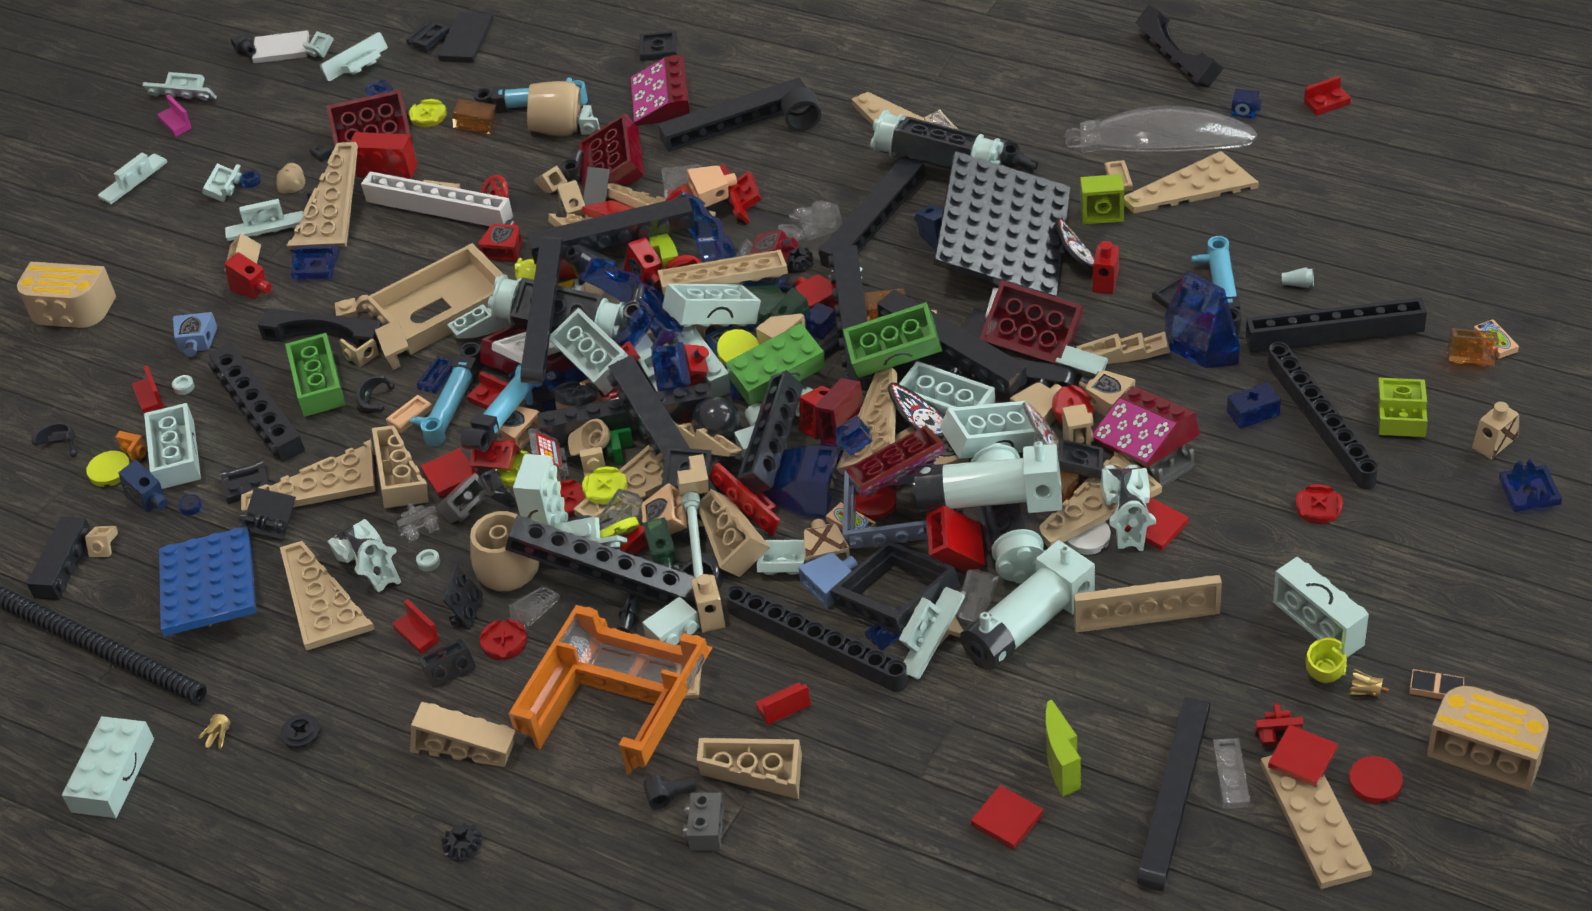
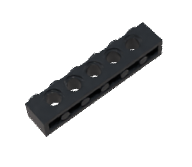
M787 370L770 377L737 478L755 495L772 489L774 485V479L780 466V460L785 450V444L790 434V428L804 387Z

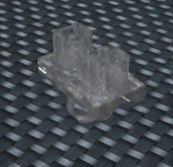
M408 503L407 508L409 511L402 513L403 519L396 521L400 536L404 535L409 542L420 537L417 530L420 527L425 526L428 533L439 530L437 510L434 505L424 509L423 505L415 508L412 503Z

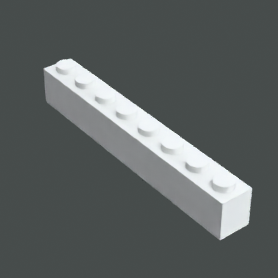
M370 172L361 183L366 202L487 226L505 224L507 220H511L513 217L509 198L375 172Z

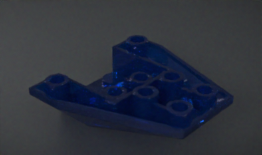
M1187 271L1165 313V333L1170 351L1204 368L1237 365L1240 357V344L1225 289Z
M818 443L786 448L782 454L772 489L762 493L773 503L800 514L826 517L831 503L829 486L835 466L839 463L846 444Z

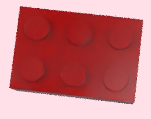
M354 133L350 142H356L358 145L355 168L356 177H367L370 172L412 179L418 164L410 135Z

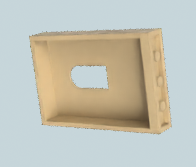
M471 243L366 297L369 304L367 310L371 317L381 320L383 326L398 319L410 348L406 351L411 355L453 333L449 329L448 323L482 304L488 308L489 297L493 296L495 279L503 275V273ZM441 299L451 307L423 323L411 321V316L414 313Z

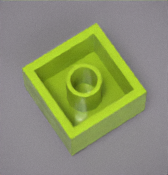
M1122 174L1080 177V209L1083 224L1124 222V185Z

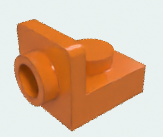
M119 431L115 436L120 449L129 455L132 462L134 460L140 462L146 455L148 449L142 436L124 431Z

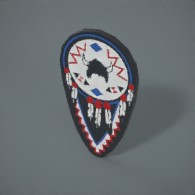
M1058 217L1055 225L1063 242L1059 252L1068 257H1074L1082 265L1093 269L1095 257L1075 231Z
M892 382L888 385L891 400L905 419L907 426H911L916 431L927 425L939 438L945 437L940 429L944 415L912 390L900 384Z

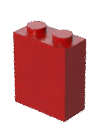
M944 505L926 514L929 556L965 573L985 565L981 523Z

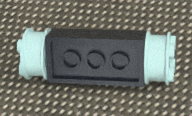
M884 110L879 119L876 118L873 123V130L875 132L870 148L876 153L884 151L888 152L891 157L898 154L902 157H914L922 162H933L940 167H951L953 155L957 151L1000 165L998 157L1002 152L1003 142H1000L999 138L990 140L984 138L983 134L978 135L908 116L905 118L904 114L899 116L890 114L889 110Z
M504 274L496 277L493 296H490L488 300V308H491L492 319H508L511 324L527 327L534 280L522 277V279L520 278L516 281L508 279V276ZM557 286L551 333L579 308L617 345H621L623 341V328L628 324L623 314L625 303L614 304L601 295Z
M993 443L978 451L973 456L971 462L1020 458V456L1010 446ZM1027 502L977 506L988 551L996 561L995 567L998 575L1009 581L1023 583L1036 572V558L1044 552L1043 538L1036 513H1028Z

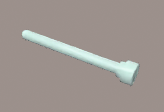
M687 492L681 496V502L688 515L694 577L698 578V576L703 574L696 512L700 506L699 494L695 492Z

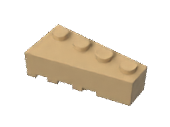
M699 738L697 763L700 775L799 799L802 761L799 740Z

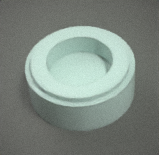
M188 375L179 376L172 382L173 390L178 395H186L195 387L193 379Z
M432 549L421 551L416 557L418 568L425 572L435 570L440 565L438 552Z

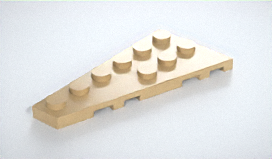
M1220 151L1125 195L1124 205L1136 214L1158 209L1159 205L1170 204L1174 206L1178 205L1179 201L1188 200L1189 202L1209 199L1218 197L1223 192L1232 191V193H1238L1242 188L1250 187L1251 190L1257 189L1259 182Z
M608 184L606 198L615 199V201L634 208L666 200V198L656 196L655 199L649 197V193L632 191L631 188L617 184ZM696 207L693 210L694 221L715 220L716 212H700L699 207Z
M893 368L876 372L836 468L841 475L845 473L846 468L895 442L896 406L888 392V385L892 382L897 383V372ZM867 436V442L862 447L856 448L855 443L857 440ZM864 439L860 440L858 445L863 444Z
M371 439L363 442L364 446L355 450L349 448L345 450L346 454L336 458L328 457L300 469V473L290 478L286 475L280 478L281 481L274 485L265 484L258 488L295 496L296 499L293 507L376 492ZM253 490L241 495L242 513L247 512Z
M1114 452V456L1103 463V469L1105 466L1110 465L1119 469L1137 464L1133 460ZM1148 474L1150 497L1152 498L1162 493V486ZM1089 477L1074 492V496L1070 500L1066 499L1062 503V510L1052 513L1039 526L1044 544L1050 547L1058 540L1065 542L1110 519L1118 504H1106L1100 490L1101 479Z
M303 541L280 547L306 651L375 630L373 623L352 602L350 596L329 575L327 569L317 561L315 555Z

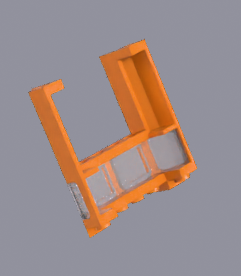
M576 605L510 710L509 716L513 728L518 733L521 731L523 734L532 737L534 745L541 749L580 684L655 704L635 740L623 737L619 743L628 775L633 769L639 766L643 768L648 763L713 647L707 646L705 638H701L698 635L683 633L679 639L680 645H672L657 639L653 640L638 634L619 631L616 628H608L606 619L600 618L597 610Z

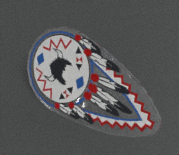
M1027 401L1022 403L1030 424L1037 434L1033 439L1032 446L1037 441L1042 442L1043 445L1057 444L1059 438L1045 419Z

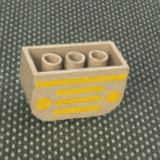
M30 262L17 283V289L31 320L38 325L75 328L93 326L105 317L116 298L104 266Z
M1456 687L1444 696L1432 724L1427 756L1530 791L1541 763L1548 733V721L1540 710L1516 699H1510L1476 687Z

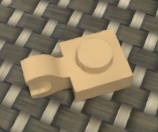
M368 295L360 296L357 301L355 298L335 302L336 316L356 318L359 312H368L367 306L369 304L366 298Z

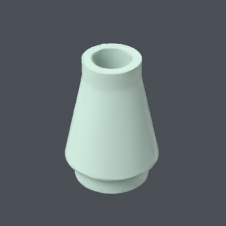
M1305 267L1282 273V285L1303 288L1314 286L1313 269Z

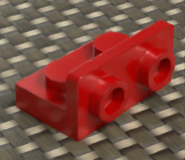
M1336 76L1307 86L1304 92V104L1317 116L1351 104V97L1341 88V78Z
M481 372L479 374L480 384L467 398L469 403L487 410L509 382H504L493 375Z
M504 439L502 442H494L490 444L486 452L471 450L468 465L471 468L513 471L515 455L520 454L521 449L512 440Z

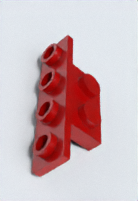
M723 163L719 165L723 175L731 174ZM750 171L737 178V185L728 187V194L730 195L728 199L735 208L733 213L738 220L742 219L746 224L750 223L746 210L762 200L754 176Z
M720 463L714 464L709 477L711 482L771 537L774 536L780 523V518L773 513L776 505L762 492L755 495Z

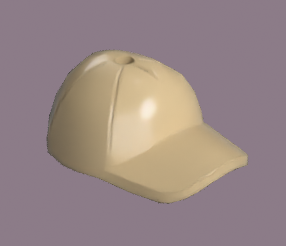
M289 163L278 172L276 180L278 192L282 194L294 193L304 188L305 177L299 165Z
M600 419L586 422L569 435L568 446L570 454L576 456L580 455V450L600 446L602 449L605 448L611 439L609 428Z

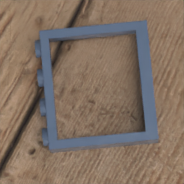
M933 462V463H931V464H924V465H935L936 462ZM845 470L842 535L849 549L875 545L881 546L887 541L905 543L907 541L928 540L927 520L855 530L856 489ZM914 473L898 478V482L893 485L913 483Z

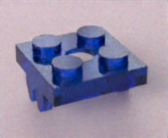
M338 245L299 246V248H293L294 254H291L293 264L291 270L292 279L332 278L340 252ZM315 261L322 262V264L319 267L313 268L310 266L313 265Z
M675 342L669 346H658L656 349L651 350L657 391L685 387L691 384L683 342ZM673 363L676 365V374L674 376L670 371Z
M1528 459L1526 465L1523 466L1520 460L1513 466V470L1500 472L1499 480L1514 512L1561 505L1562 497L1546 465L1535 466L1532 459ZM1530 486L1531 488L1536 489L1537 493L1535 490H1532L1529 493V495H1527L1523 492V488Z

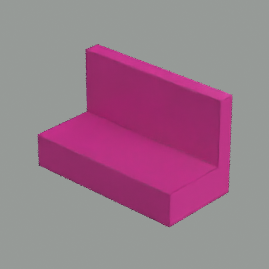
M167 95L166 98L170 108L157 114L160 122L175 136H178L192 129L186 110L170 95Z

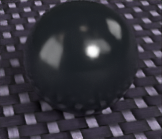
M709 397L702 400L695 407L691 416V425L694 432L696 433L697 429L705 428L708 430L707 434L710 437L718 434L732 441L735 438L734 432L740 429L741 419L738 409L731 401L722 397Z

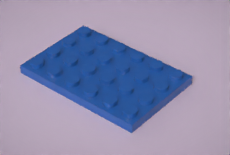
M248 526L234 528L222 533H213L206 537L190 539L186 542L169 544L159 548L160 622L163 636L256 613L251 536Z

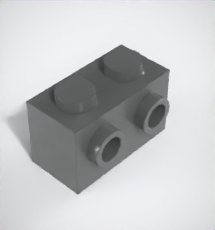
M474 473L465 478L435 508L450 524L457 520L462 522L469 516V510L472 507L476 508L484 501L483 496L487 493V490L481 479Z
M691 793L690 803L685 805V816L688 819V825L683 826V838L688 840L690 850H721L724 814L721 793Z

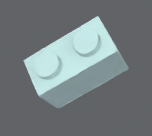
M678 597L642 622L646 638L657 639L672 645H677L683 633L691 635L700 628L697 612L681 597Z

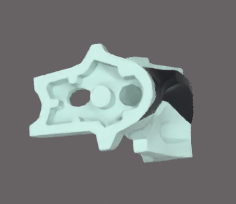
M1113 465L1105 466L1101 472L1100 490L1107 505H1111V503L1118 504L1114 514L1109 519L1110 526L1116 529L1118 549L1134 546L1137 547L1138 551H1143L1147 527L1156 524V518L1148 512L1145 504L1149 503L1150 499L1147 469L1138 468L1137 465H1128L1125 468L1116 469ZM1127 525L1132 527L1130 532H1125Z
M366 519L348 527L327 541L338 561L348 563L351 560H356V573L358 575H366L377 592L384 590L388 583L394 582L397 585L401 583L391 560L392 555L397 552L394 547H386L382 543L383 541L377 531ZM375 566H378L380 569L379 575H376L373 571Z

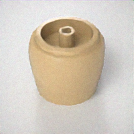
M568 81L530 84L527 104L528 130L559 137L571 136L577 133V117L581 112L580 88L575 83Z
M496 511L483 516L474 524L470 534V558L476 578L485 587L495 591H512L523 587L532 580L539 567V561L505 550L509 533L517 514L508 511Z

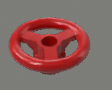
M501 175L490 176L484 182L480 193L486 194L489 185H491L489 195L509 197L507 182ZM497 181L501 183L502 188L498 186Z

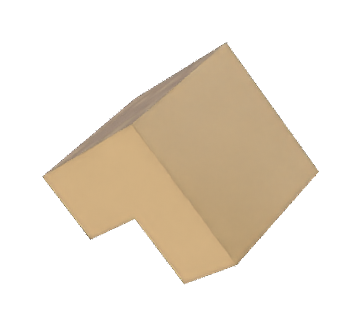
M703 454L689 456V470L677 471L680 497L687 492H695L697 494L708 492V476Z

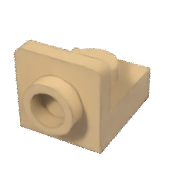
M601 446L579 451L584 476L592 474L593 470L606 467Z
M117 526L94 527L85 536L89 557H109L112 554L110 542L118 535Z

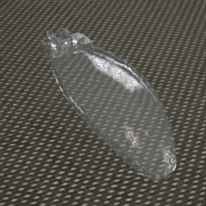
M1170 105L1150 106L1125 111L1101 121L1096 119L1080 122V129L1075 127L1066 130L1065 145L1070 148L1081 147L1082 153L1102 149L1121 151L1204 150L1249 145L1257 137V132L1242 121L1205 109Z

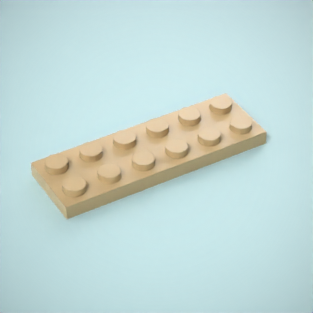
M781 250L658 270L663 295H665L667 284H739L741 281H759L765 277L778 278L783 274H788L787 265Z
M1220 575L1074 594L1075 632L1220 614L1222 586Z
M1272 755L1261 758L1260 765L1320 889L1371 876L1372 868L1325 775H1323L1316 788L1268 768V762Z

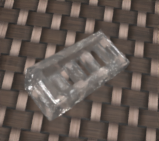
M543 585L510 605V619L519 621L526 629L560 599V595Z

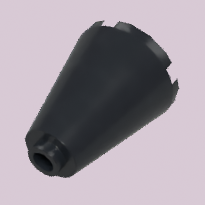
M573 245L566 252L565 259L582 285L591 277L601 275L609 277L615 282L619 277L617 267L619 266L613 258L580 245Z

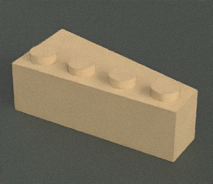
M395 426L372 428L384 508L429 502L427 483L421 477L417 465L415 466L409 451L404 447V442Z
M711 489L700 500L698 510L719 567L740 577L771 547L728 497Z
M421 702L411 724L410 752L419 753L420 750L429 751V755L439 757L440 753L452 755V758L456 760L470 757L476 763L505 767L514 745L516 730L506 725L488 722L483 718H474L464 715L459 711L444 709L436 704Z

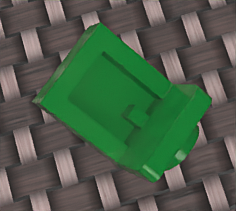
M629 427L610 431L611 444H607L609 457L614 456L615 465L624 464L621 448L634 445L631 428Z

